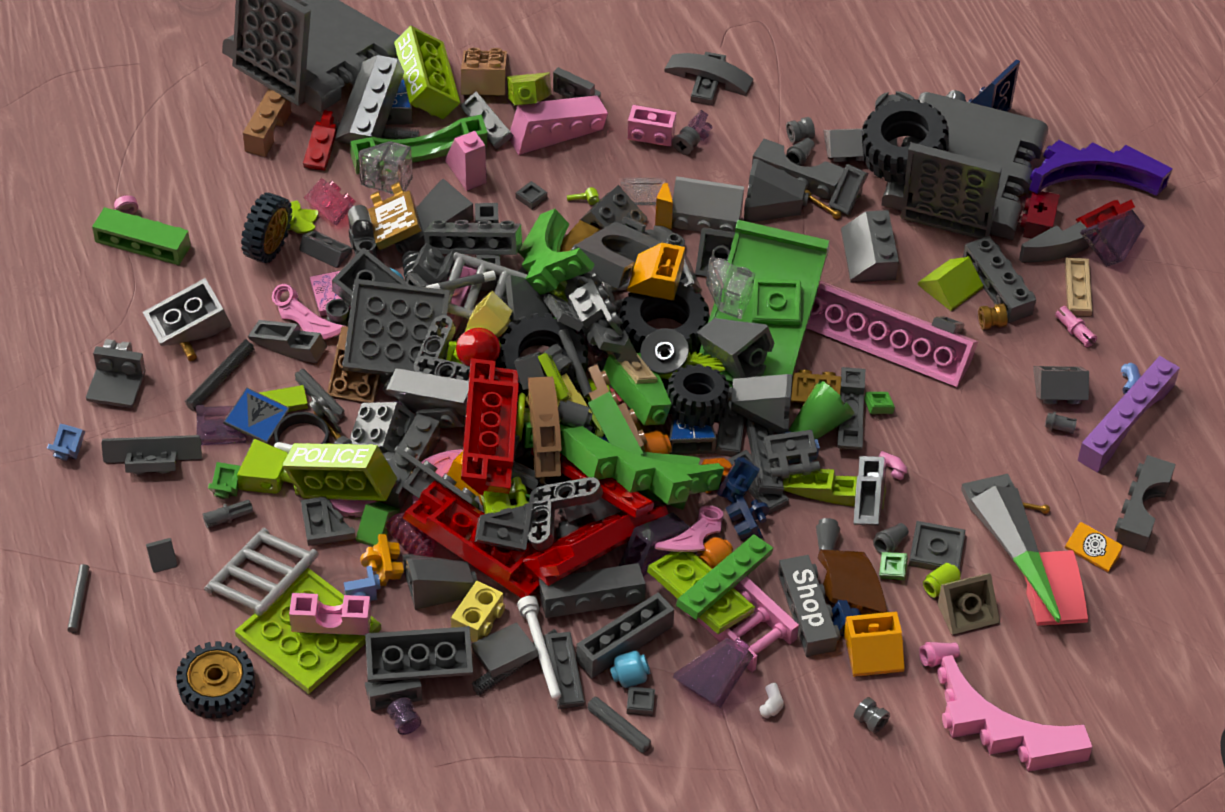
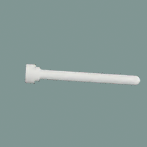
M526 596L517 603L519 613L528 621L551 698L558 700L561 697V692L537 619L540 609L538 601L534 596Z

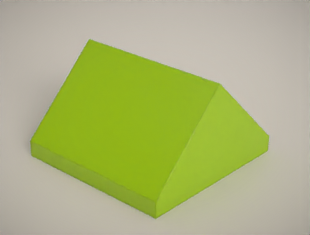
M970 257L949 259L918 282L919 287L950 311L983 289V283Z

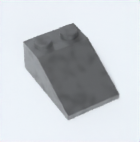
M206 278L143 312L161 346L212 337L232 326Z

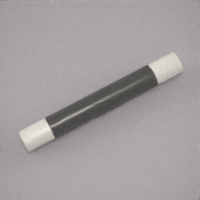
M489 271L426 287L453 290L496 280V275L494 271Z

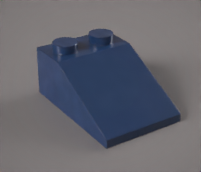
M1016 59L986 87H982L978 95L974 99L971 98L968 102L1008 112L1012 108L1020 61Z

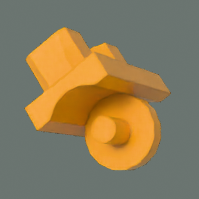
M379 534V542L373 547L366 548V552L362 554L360 561L364 567L372 566L373 572L376 571V574L379 576L380 586H386L389 579H400L404 568L401 562H391V559H397L400 554L399 543L388 542L386 534Z

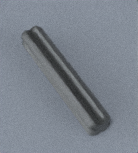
M305 369L295 373V380L300 385H304L305 391L310 396H315L317 399L322 396L330 406V410L339 420L344 418L345 410Z
M593 697L588 702V710L640 752L645 753L651 747V740L600 698Z

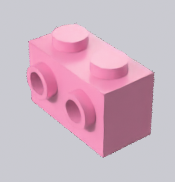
M633 105L628 119L627 139L671 147L676 128V112Z

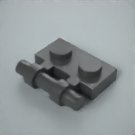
M812 430L764 436L763 443L768 463L778 461L779 467L770 468L771 478L781 477V479L789 478V475L802 474L805 476L811 475V472L820 471L819 461H809V457L816 456L817 454ZM799 458L800 464L788 465L787 460Z

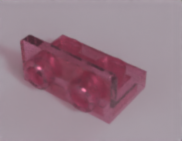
M323 178L304 197L307 202L335 226L348 214V211L356 202L347 193L344 195L340 194L341 188L332 180L328 183Z

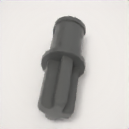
M245 500L230 506L223 504V507L202 513L208 529L221 523H232L231 519L252 513L253 507L250 500Z

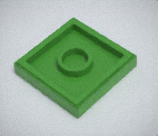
M754 279L752 323L800 325L801 280Z

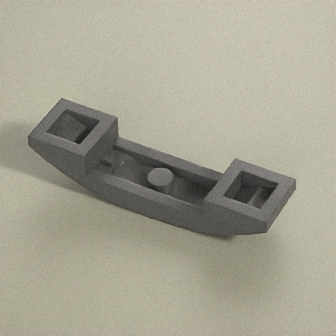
M674 54L664 69L666 73L685 78L687 73L725 83V90L744 96L747 95L753 83V78L738 67L723 60L701 54Z
M842 367L840 398L844 404L847 402L855 414L838 426V448L862 450L866 369Z

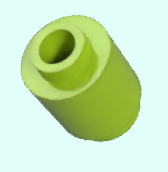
M944 563L926 576V579L923 581L924 590L933 598L939 597L941 585L961 580V573L955 565Z

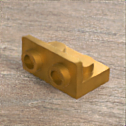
M798 370V373L793 372L791 403L804 404L820 380L821 382L824 381L840 395L841 376H836L834 372H822V375L812 374L810 370Z

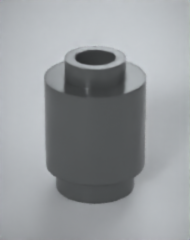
M560 400L558 406L560 424L570 427H589L593 413L589 412L590 407L569 400L566 402Z

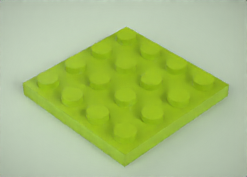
M307 568L261 616L254 613L235 630V636L306 693L310 694L366 644L365 635L291 632L289 612L292 593L318 594L319 601L327 606L343 604L344 595L311 569ZM371 616L369 633H378L382 629L381 623Z

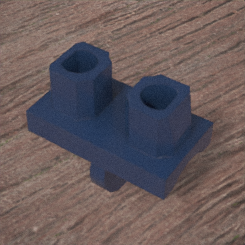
M738 457L719 486L716 495L727 498L732 503L736 502L737 500L734 495H745L759 473L760 468L754 466L749 460Z
M735 494L734 496L737 501L725 509L732 522L742 517L746 519L734 526L739 538L744 540L753 534L760 539L764 538L755 520H759L760 523L767 521L765 516L770 511L768 504L753 500L751 502L752 507L749 508L743 495Z

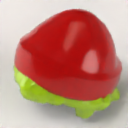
M470 328L459 337L454 356L466 366H470L471 358L495 361L496 365V360L500 355L501 344L496 335L486 328Z

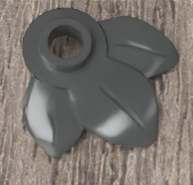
M654 226L653 230H645L644 232L645 235L666 244L682 247L685 245V240L680 235L673 233L664 226Z
M311 396L312 401L309 405L320 418L326 415L335 425L338 432L341 433L342 429L338 424L339 418L330 410L327 402L322 396L319 399Z

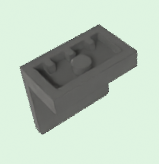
M617 185L601 198L580 220L588 224L591 222L594 225L598 223L604 229L616 221L621 223L623 217H629L642 224L648 218L622 188Z
M96 346L93 352L96 371L88 389L86 401L132 408L146 372L143 353Z
M398 402L362 403L350 440L352 444L378 445L380 450L385 453H395L394 449L397 446L399 447L414 420L415 414Z

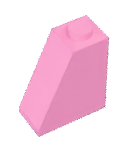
M475 131L455 138L447 154L446 163L466 191L485 184V144Z

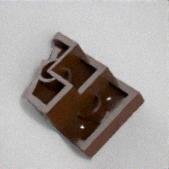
M820 549L817 558L827 570L823 586L825 594L831 602L837 603L838 600H847L852 608L862 610L863 607L876 610L878 613H887L886 601L879 578L865 552Z

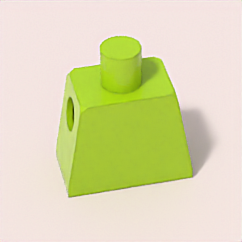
M254 439L237 473L239 490L277 494L280 492L284 481L293 483L282 467L288 453Z

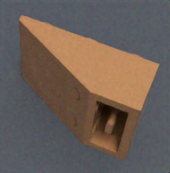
M475 47L464 50L461 65V95H473L475 92L479 95H505L507 51H502L501 48L481 51L480 48Z
M342 326L327 393L331 397L374 403L381 384L380 375L343 370L348 327Z

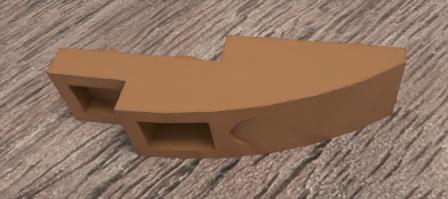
M598 365L588 368L597 389L589 393L591 401L609 392L607 385L610 384L609 378L605 370L600 372ZM611 392L641 450L646 452L644 445L648 442L643 430L637 431L635 423L638 422L633 408L628 410L625 403L620 405L615 392Z
M553 376L528 378L535 477L561 476V436Z

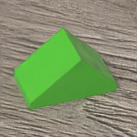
M379 501L366 504L356 541L371 547L379 542V534H386L387 536L400 513V509Z

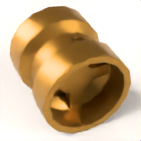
M996 304L993 308L988 306L979 307L978 319L981 329H990L994 325L999 328L1007 326L1008 318L1004 304Z

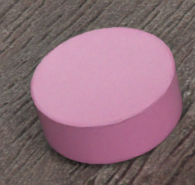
M126 195L118 198L114 202L115 210L133 215L138 210V203L135 197Z

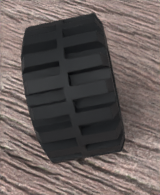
M696 364V366L686 365V368L681 367L677 369V372H673L668 381L667 395L672 404L669 414H672L674 420H679L680 424H688V427L693 428L694 426L704 428V425L712 426L714 422L718 423L725 416L727 410L729 383L726 381V377L720 375V371L717 369L713 370L710 366L703 367L700 364Z

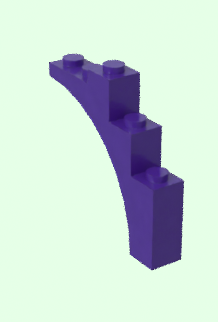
M1058 140L1052 146L1049 145L1043 155L1045 158L1044 162L1031 173L1030 180L1032 182L1029 190L1039 193L1044 188L1062 181L1101 179L1131 185L1157 196L1167 187L1173 168L1128 145H1125L1120 151L1116 150L1113 153L1093 142L1088 147L1079 150Z

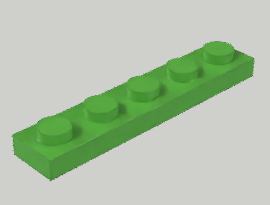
M753 534L677 599L676 606L694 619H698L770 557L773 547Z

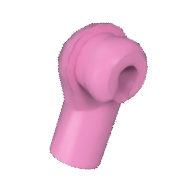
M881 451L879 457H885L886 466L893 468L891 476L902 480L904 474H907L905 464L899 457Z

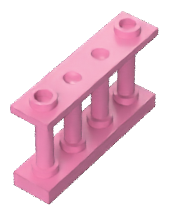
M746 576L734 589L755 606L754 615L732 631L728 628L720 634L714 632L700 618L696 620L735 656L741 666H746L751 672H754L757 663L756 654L778 638H783L789 645L797 640L799 624ZM760 622H766L773 630L750 647L739 639Z

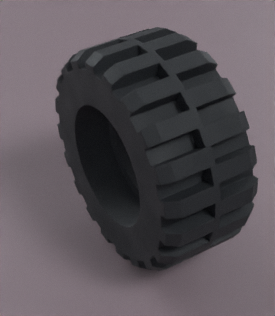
M903 98L896 102L894 100L888 101L887 105L884 106L882 104L878 106L876 112L872 111L862 126L864 161L871 172L874 171V175L880 179L882 177L885 178V181L889 183L894 181L898 185L905 184L909 147L892 145L889 143L891 140L903 136L916 137L922 140L918 143L920 145L949 152V128L945 117L941 115L937 108L934 107L932 109L931 104L927 102L920 103L918 99L908 101L906 98Z
M679 281L674 300L632 292L628 293L620 308V319L636 353H641V346L645 338L650 333L659 330L649 326L647 322L658 318H668L682 324V326L673 330L678 331L685 337L690 355L693 353L699 354L702 344L697 332L708 324L710 318L708 304L699 292L696 294L694 288L691 286L686 287L683 282ZM664 352L662 357H667L670 353Z
M533 313L529 319L526 316L519 318L517 325L511 323L507 328V332L502 334L500 338V355L496 360L495 367L516 370L514 362L519 358L520 353L526 348L535 345L551 347L558 344L563 350L562 355L568 356L558 333L563 329H568L586 374L589 361L587 358L588 347L584 344L585 339L581 333L576 334L575 329L552 318V314L545 313L544 317H539V313ZM571 366L564 374L568 375L578 392L580 385ZM518 376V396L520 393H524L527 397L529 389L523 390Z

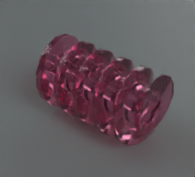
M404 513L395 514L387 521L386 530L391 533V536L397 540V543L402 546L404 551L412 555L432 557L438 542L404 520Z

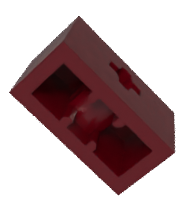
M1040 191L1039 193L1032 192L1031 198H1026L1024 211H1027L1028 214L1022 215L1020 227L1024 228L1023 237L1033 239L1053 228L1060 194Z

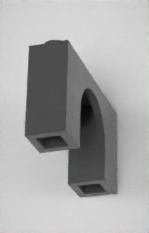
M616 221L592 236L585 238L580 243L575 244L571 250L580 248L595 264L590 273L593 274L595 272L602 282L619 289L629 282L638 254L663 242Z

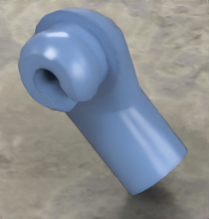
M1133 363L1124 364L1121 367V372H1124L1122 375L1128 377V381L1122 389L1124 394L1141 377L1138 367Z

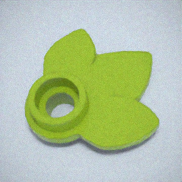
M298 200L290 202L292 205V220L289 222L291 226L288 230L296 233H309L315 230L313 223L318 217V210L301 209Z

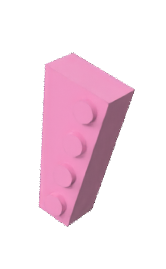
M598 96L517 105L510 130L514 136L510 138V141L518 155L603 130L608 112Z

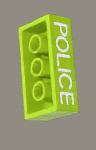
M410 25L394 42L396 54L404 70L403 78L408 100L412 106L419 107L430 115L444 119L460 104L444 42Z
M294 443L282 465L302 498L309 499L326 497L327 499L386 501L397 480L395 473L378 445Z

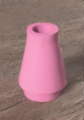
M926 642L919 649L922 664L931 668L941 664L942 657L953 655L954 658H958L960 655L959 646L955 642Z

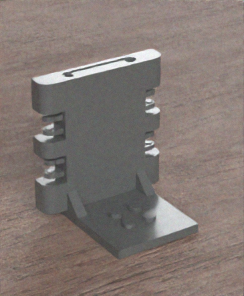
M236 0L234 34L223 41L222 53L233 59L232 66L297 106L306 103L322 112L341 100V88L345 84H355L362 62L377 55L398 59L394 42L400 35L340 0Z
M930 92L921 93L918 98L920 103L927 102L931 104L932 109L934 107L937 108L947 121L949 128V152L920 145L918 143L922 140L916 137H905L901 147H909L905 184L898 185L894 181L892 183L888 182L882 197L881 206L900 210L901 219L973 238L982 239L995 235L1013 240L1022 214V206L1019 204L1020 200L1017 196L1023 193L1029 194L1032 182L1030 176L1033 170L1028 161H1032L1034 158L1040 159L1049 128L1047 124L1041 120Z

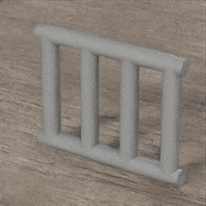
M455 252L453 259L455 263L448 281L460 277L464 264L478 268L476 274L494 271L495 274L500 275L494 293L502 300L506 289L505 278L509 275L526 278L527 274ZM482 283L471 286L464 307L450 303L455 289L450 290L447 312L469 319L473 313Z
M262 528L204 587V590L209 594L214 591L254 609V613L261 616L319 556V553L315 549L307 551L270 535L266 528ZM264 542L301 560L293 568L254 550ZM247 558L285 575V577L278 584H275L238 566ZM232 575L270 593L262 601H259L222 583Z

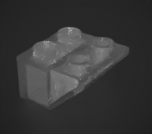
M388 141L360 150L358 153L361 185L394 194L391 185L400 182L402 190L406 191L413 178L410 146Z
M710 257L706 285L718 310L742 319L752 297L755 273L751 272L748 268L732 265L724 259Z

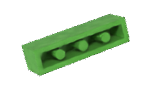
M105 207L92 226L94 239L97 243L180 265L191 246L188 230Z

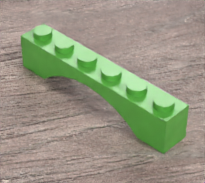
M482 115L459 119L439 131L416 138L389 140L369 137L351 141V158L356 174L447 156L455 138L473 131L477 133L486 148L488 133Z

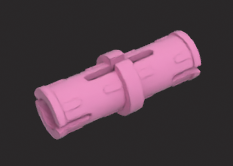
M1067 306L1061 307L1060 310L1065 316L1057 311L1055 317L1085 347L1092 346L1093 344L1087 337L1095 343L1097 336Z

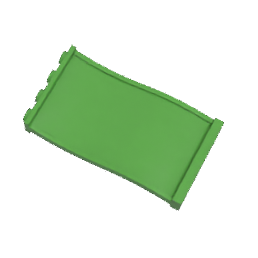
M737 220L729 258L708 323L714 318L752 323L754 279L801 280L800 325L765 324L769 327L775 344L772 352L767 353L764 364L767 366L762 376L792 374L793 378V372L814 306L825 261L829 253V240ZM701 345L699 353H703V356L709 355ZM726 370L720 372V375L726 377L729 387H733L734 378Z

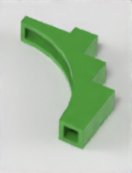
M556 209L539 215L518 252L525 259L522 264L523 268L528 272L525 279L540 295L555 290L560 282L590 272L595 265L580 248L560 252L563 237L570 224Z
M583 426L563 429L560 453L588 477H594L598 480L613 477L630 493L650 489L666 504L685 502L689 494L718 490L724 472V467L719 463L705 465L679 464L647 458L612 445Z

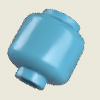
M631 651L615 657V666L610 668L614 682L620 681L624 688L646 682L647 675L651 674L645 654L640 655L638 651Z

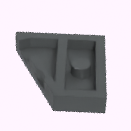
M326 497L301 500L308 546L356 539L355 529L353 527L350 528L345 523L343 516L332 507V503Z
M526 503L520 507L507 508L497 513L480 515L475 542L524 552L527 547L533 504Z

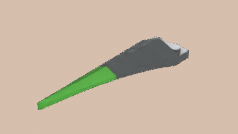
M1009 474L963 483L961 491L969 508L1003 546L1037 592L1056 622L1059 623L1061 616L1018 488H1015Z

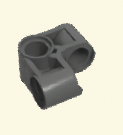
M363 205L353 206L348 211V231L355 256L364 247L378 259L373 225L368 209Z

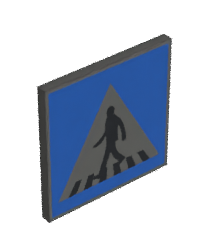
M246 387L223 424L267 444L275 433L277 424L286 416L290 408Z

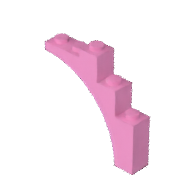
M953 655L942 657L941 667L937 670L940 683H944L946 688L945 699L947 706L945 713L942 714V721L945 729L949 728L952 738L980 733L981 742L987 746L989 755L1018 750L1019 759L1021 762H1025L1028 772L1089 760L1092 745L1084 725H1042L1022 720L1003 712L986 701L971 687L960 672Z

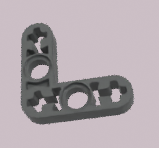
M440 315L433 320L413 368L415 372L441 376L442 372L446 369H452L453 373L448 378L464 380V378H469L470 366L443 360L449 347V341L452 340L456 330L455 324L449 316ZM432 344H441L436 352L429 351Z
M588 477L544 485L535 488L531 492L530 503L533 506L528 538L535 550L543 551L553 544L555 509L593 503L602 497L603 489L597 478ZM572 491L569 497L561 498L564 492ZM540 515H548L544 521H536Z

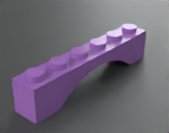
M1159 356L1082 442L1077 461L1098 473L1111 459L1126 434L1140 416L1154 403L1163 400L1175 386L1180 367Z

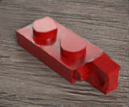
M324 110L321 122L316 121L303 160L305 168L323 171L327 168L336 136V124H333L334 117L332 111Z
M1132 199L1122 204L1118 200H1113L1077 218L1076 221L1077 223L1081 222L1092 232V236L1124 221L1127 218L1125 212L1135 208Z

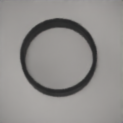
M297 412L284 417L275 428V444L279 442V437L285 429L299 423H308L319 427L325 434L321 444L329 443L327 424L322 418L313 413Z

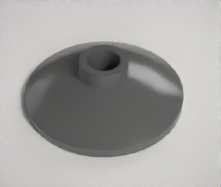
M659 329L650 333L641 346L642 360L655 373H672L681 368L688 358L689 348L685 337L673 329ZM664 352H669V353H670L669 356H667V357H662V354H663Z

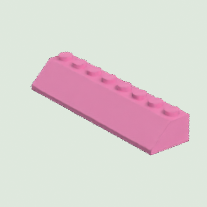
M820 281L807 329L958 387L967 371L979 342L958 333L953 334L931 325L932 323Z

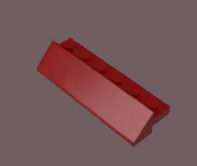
M471 358L461 480L482 497L484 491L509 494L514 457L519 384L517 370L496 368L495 361Z
M433 481L423 490L419 499L405 511L404 520L520 598L532 596L533 594L537 595L539 592L540 578L523 562L524 558L538 550H535L528 542L524 552L476 543L475 536L478 518L485 513L437 481Z
M666 505L654 506L652 511L637 518L621 511L597 522L591 521L553 542L548 549L537 551L524 558L523 562L549 586L660 524V519L669 515Z

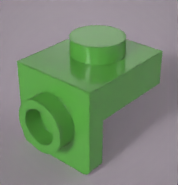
M221 462L216 463L212 484L209 483L208 489L214 493L215 497L228 499L229 495L237 496L239 487L237 473L241 466Z

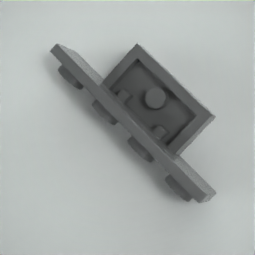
M590 272L584 273L588 283L577 288L569 295L579 318L587 328L606 316L610 325L621 336L624 334L620 327L623 322L618 314L614 312L616 308L610 301L607 291L602 286L601 279L595 272L593 274Z
M200 435L102 439L101 442L104 463L125 462V472L137 475L146 472L169 473L176 470L177 460L202 458Z
M397 446L394 449L405 459L417 466L402 486L410 493L419 498L423 490L433 481H437L474 507H479L480 504L474 500L476 498L474 493L465 487L462 491L455 487L457 482L447 474L441 477L435 473L438 468L427 460L422 464L416 459L418 454L410 448L406 447L402 450Z

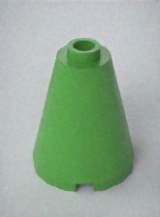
M820 380L815 385L788 431L812 430L814 440L819 439L850 419L855 413L847 402L844 404L840 398L841 396L832 387Z

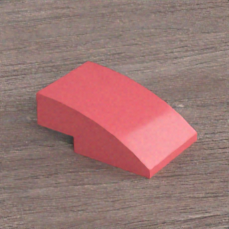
M1074 551L1039 552L1061 619L1059 623L1056 622L1025 577L1027 583L1026 593L1037 626L1087 623L1088 615L1085 595Z

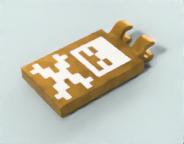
M400 182L391 185L394 196L382 201L379 191L370 195L374 207L369 208L368 211L373 225L375 243L379 250L421 232L413 196L410 190L407 192L402 190Z

